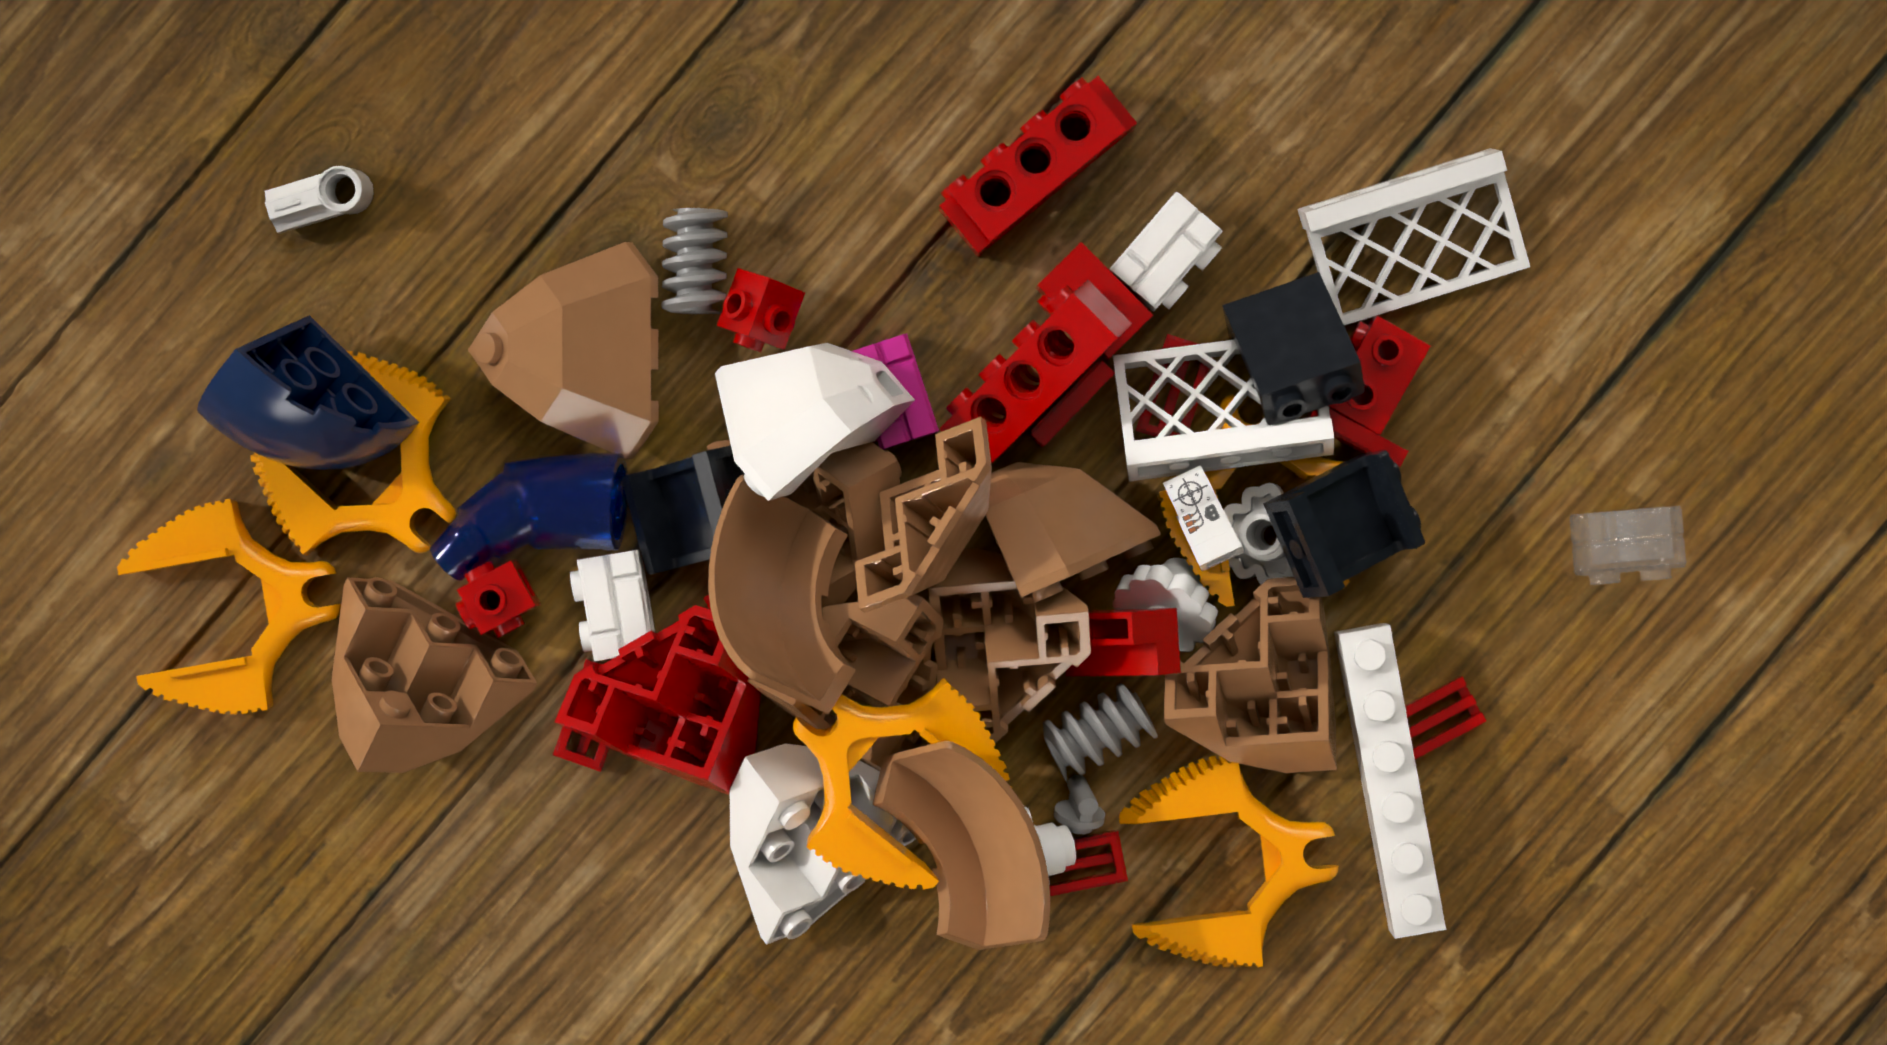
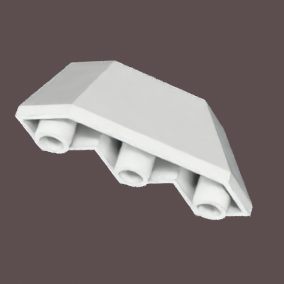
M829 343L721 366L715 373L734 461L745 473L744 479L747 485L755 493L765 497L768 501L791 495L831 453L874 442L915 401L881 361Z
M785 743L746 756L730 788V847L758 931L766 945L785 937L795 939L801 936L816 920L848 893L861 886L866 880L860 874L854 876L850 871L848 873L842 872L841 867L837 869L832 867V862L826 863L822 860V855L818 857L815 855L814 849L809 850L806 847L808 836L816 826L825 804L823 775L816 756L807 746ZM859 760L849 772L851 804L902 845L910 844L916 839L914 835L894 816L872 805L880 771Z

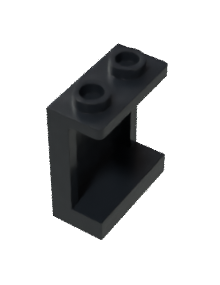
M1319 272L1222 305L1229 339L1235 340L1260 398L1263 416L1267 425L1295 420L1305 413L1332 404L1344 403L1352 397L1365 392L1360 359Z
M731 445L703 451L692 455L690 458L622 477L624 491L647 574L652 575L710 559L715 529L722 508L736 479L740 475L745 474L734 461Z
M1386 450L1361 453L1263 503L1303 598L1330 596L1345 588L1343 581L1402 550L1417 549L1425 544V539L1420 530L1421 521L1419 515L1410 506L1401 484V472Z

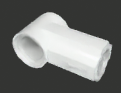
M333 166L322 174L264 191L266 197L265 205L269 218L279 234L340 215L358 214L369 206L374 195L373 184L369 177L362 171L345 166ZM349 176L355 184L356 191L351 201L342 204L336 197L335 188L340 179Z

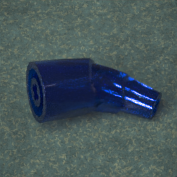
M589 453L505 463L502 473L458 507V516L430 547V552L446 573L454 579L462 581L465 579L464 575L483 565L492 556L499 558L526 544L531 545L535 549L618 550L625 532L628 502L622 483V477L628 475L626 459L621 453Z

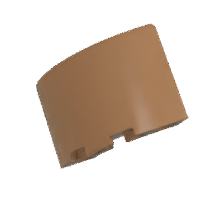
M740 475L731 488L722 508L710 553L708 589L710 608L718 636L729 657L749 678L829 714L856 671L841 654L832 635L830 623L823 620L822 599L828 597L832 570L848 534L818 513L786 496L768 501L765 497L755 493L747 485L744 475Z
M951 741L938 742L883 756L872 805L883 809L899 820L914 835L919 844L925 843L933 856L937 867L932 870L939 879L936 885L939 900V921L936 935L977 950L1044 941L1048 934L1050 921V888L1046 860L1033 822L1010 785L982 758Z

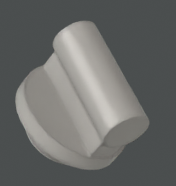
M1082 775L1070 777L1067 782V787L1070 791L1069 800L1060 801L1055 805L1054 818L1062 825H1066L1071 833L1088 834L1092 829H1097L1104 824L1105 812L1098 806V802L1086 778Z

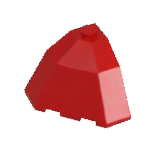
M695 605L679 614V621L662 631L655 633L651 630L618 649V656L599 667L590 665L574 674L555 723L642 763L692 783L730 795V788L744 758L754 754L756 750L761 693L747 681L749 677L736 666L727 654L714 625L711 609Z

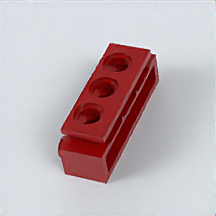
M1099 75L1089 83L1083 77L1078 79L1059 96L1063 101L1048 115L1044 110L1039 111L1020 128L1023 135L1010 146H1007L1004 142L1000 143L980 160L984 166L969 179L964 174L961 175L941 192L945 201L939 205V211L977 257L1135 129L1137 122ZM1069 118L1079 119L1085 123L1088 135L1079 141L1069 140L1061 132L1060 125L1062 122ZM1037 150L1046 156L1049 166L1045 171L1033 174L1023 168L1020 158L1028 151ZM997 182L1005 186L1009 192L1007 202L1001 206H991L985 203L980 195L985 185Z
M1089 280L1084 282L1076 291H1073L1066 285L1045 306L1052 315L1041 326L1033 319L1011 341L1018 349L1007 360L1001 354H998L978 374L985 383L975 393L966 387L945 408L952 416L939 428L941 432L982 417L986 420L992 464L1132 325ZM1064 331L1071 336L1073 341L1066 336Z

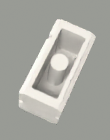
M1175 192L1109 270L1151 311L1154 312L1161 303L1170 309L1189 287L1182 281V278L1194 264L1203 271L1222 249L1215 240L1223 231L1180 193Z
M641 550L577 560L578 571L570 572V580L575 602L584 601L587 621L579 622L580 640L584 652L592 651L594 661L612 659L619 655L618 649L651 630L655 632Z

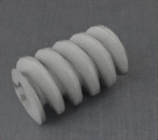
M707 208L672 209L678 214L664 219L663 226L676 232L677 235L664 239L663 248L675 252L677 255L663 260L662 267L676 273L677 276L662 281V288L675 293L676 297L663 301L662 309L671 313L721 314V312L712 309V304L725 300L726 293L713 289L712 284L726 279L727 273L714 269L712 266L714 262L726 259L727 253L713 248V242L727 238L728 232L713 227V222L727 218L728 212Z
M1120 683L1115 687L1116 702L1102 692L1097 696L1098 711H1095L1084 701L1079 704L1080 720L1074 718L1068 711H1064L1061 713L1062 729L1059 730L1049 720L1043 722L1044 740L1066 783L1068 782L1067 766L1070 765L1080 775L1086 773L1084 757L1089 756L1097 765L1101 766L1104 764V747H1107L1119 757L1122 755V738L1125 737L1137 748L1141 746L1140 729L1143 728L1154 739L1158 737L1151 719L1136 692L1132 693L1125 685Z

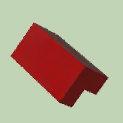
M1177 608L1088 610L1091 654L1078 667L1072 664L1066 670V676H1139L1181 673Z

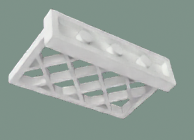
M1492 148L1297 209L1302 227L1307 232L1317 270L1325 283L1344 326L1530 267L1504 171H1507L1502 151ZM1494 183L1499 203L1488 221L1466 209V206L1475 189ZM1463 193L1458 204L1447 199L1448 197ZM1436 201H1440L1455 209L1440 236L1416 224L1426 205ZM1415 208L1410 219L1398 214ZM1462 214L1485 225L1472 252L1448 241ZM1502 215L1507 230L1497 225ZM1388 216L1406 224L1392 252L1368 239L1378 219ZM1366 224L1361 235L1350 230V228ZM1413 229L1437 241L1423 268L1399 256ZM1493 230L1509 238L1515 259L1493 265L1479 257ZM1342 231L1357 239L1343 267L1327 259L1321 237ZM1365 244L1389 256L1375 283L1351 271ZM1444 246L1468 257L1459 276L1447 281L1431 273ZM1396 261L1420 273L1410 292L1399 296L1382 288ZM1476 262L1486 267L1485 269L1470 273ZM1329 266L1340 271L1335 283L1333 282ZM1347 276L1371 288L1361 308L1342 313L1338 293ZM1427 277L1438 282L1437 284L1422 288ZM1378 293L1389 297V299L1373 304Z
M1235 340L1113 356L1129 482L1181 475L1200 465L1203 471L1206 472L1334 455V432L1329 407L1317 409L1318 416L1282 421L1273 425H1267L1265 418L1256 425L1246 426L1232 414L1247 395L1259 404H1261L1256 389H1254L1251 378L1246 383L1225 368L1235 354H1240ZM1222 356L1218 362L1212 359V357ZM1199 360L1211 369L1196 389L1174 375L1184 361ZM1171 363L1167 369L1160 365ZM1147 366L1160 377L1146 395L1143 396L1127 384L1125 369ZM1218 375L1240 390L1225 410L1203 396L1204 392ZM1167 382L1189 396L1173 417L1152 402ZM1129 397L1138 403L1132 412H1130ZM1196 402L1218 417L1208 431L1194 433L1181 423L1182 419ZM1145 409L1167 424L1156 438L1134 440L1132 425ZM1225 423H1227L1229 426L1232 427V428L1221 429V427H1222ZM1173 430L1180 433V435L1169 436Z

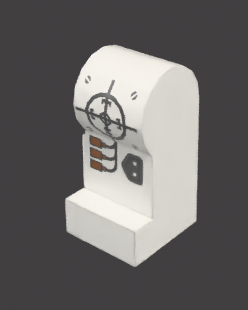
M1201 465L1163 482L1178 514L1177 519L1201 571L1207 570L1244 552Z

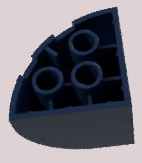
M310 315L236 348L208 384L197 408L198 413L209 424L242 447L282 464L316 470L342 469L358 466L380 458L400 445L420 423Z

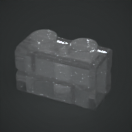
M1680 506L1570 514L1575 575L1579 576L1589 575L1590 585L1620 583V573L1640 571L1641 581L1672 578L1671 568H1681L1686 565L1682 509Z

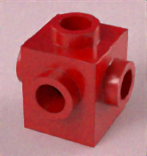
M737 268L729 293L724 300L717 326L736 333L733 343L762 353L764 345L767 344L785 350L790 334L795 326V320L805 292L772 278Z
M510 560L497 568L494 567L492 561H489L466 573L464 576L468 584L457 589L462 600L456 603V607L462 620L469 630L477 627L481 635L494 630L497 637L500 638L523 626L525 622L521 615L541 605L518 560ZM492 591L497 592L500 596V604L497 608H494L489 601Z

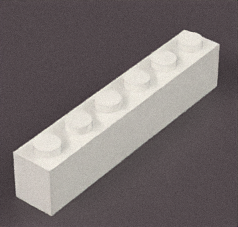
M1380 623L1336 631L1334 635L1389 932L1397 939L1446 930L1391 627L1389 624Z

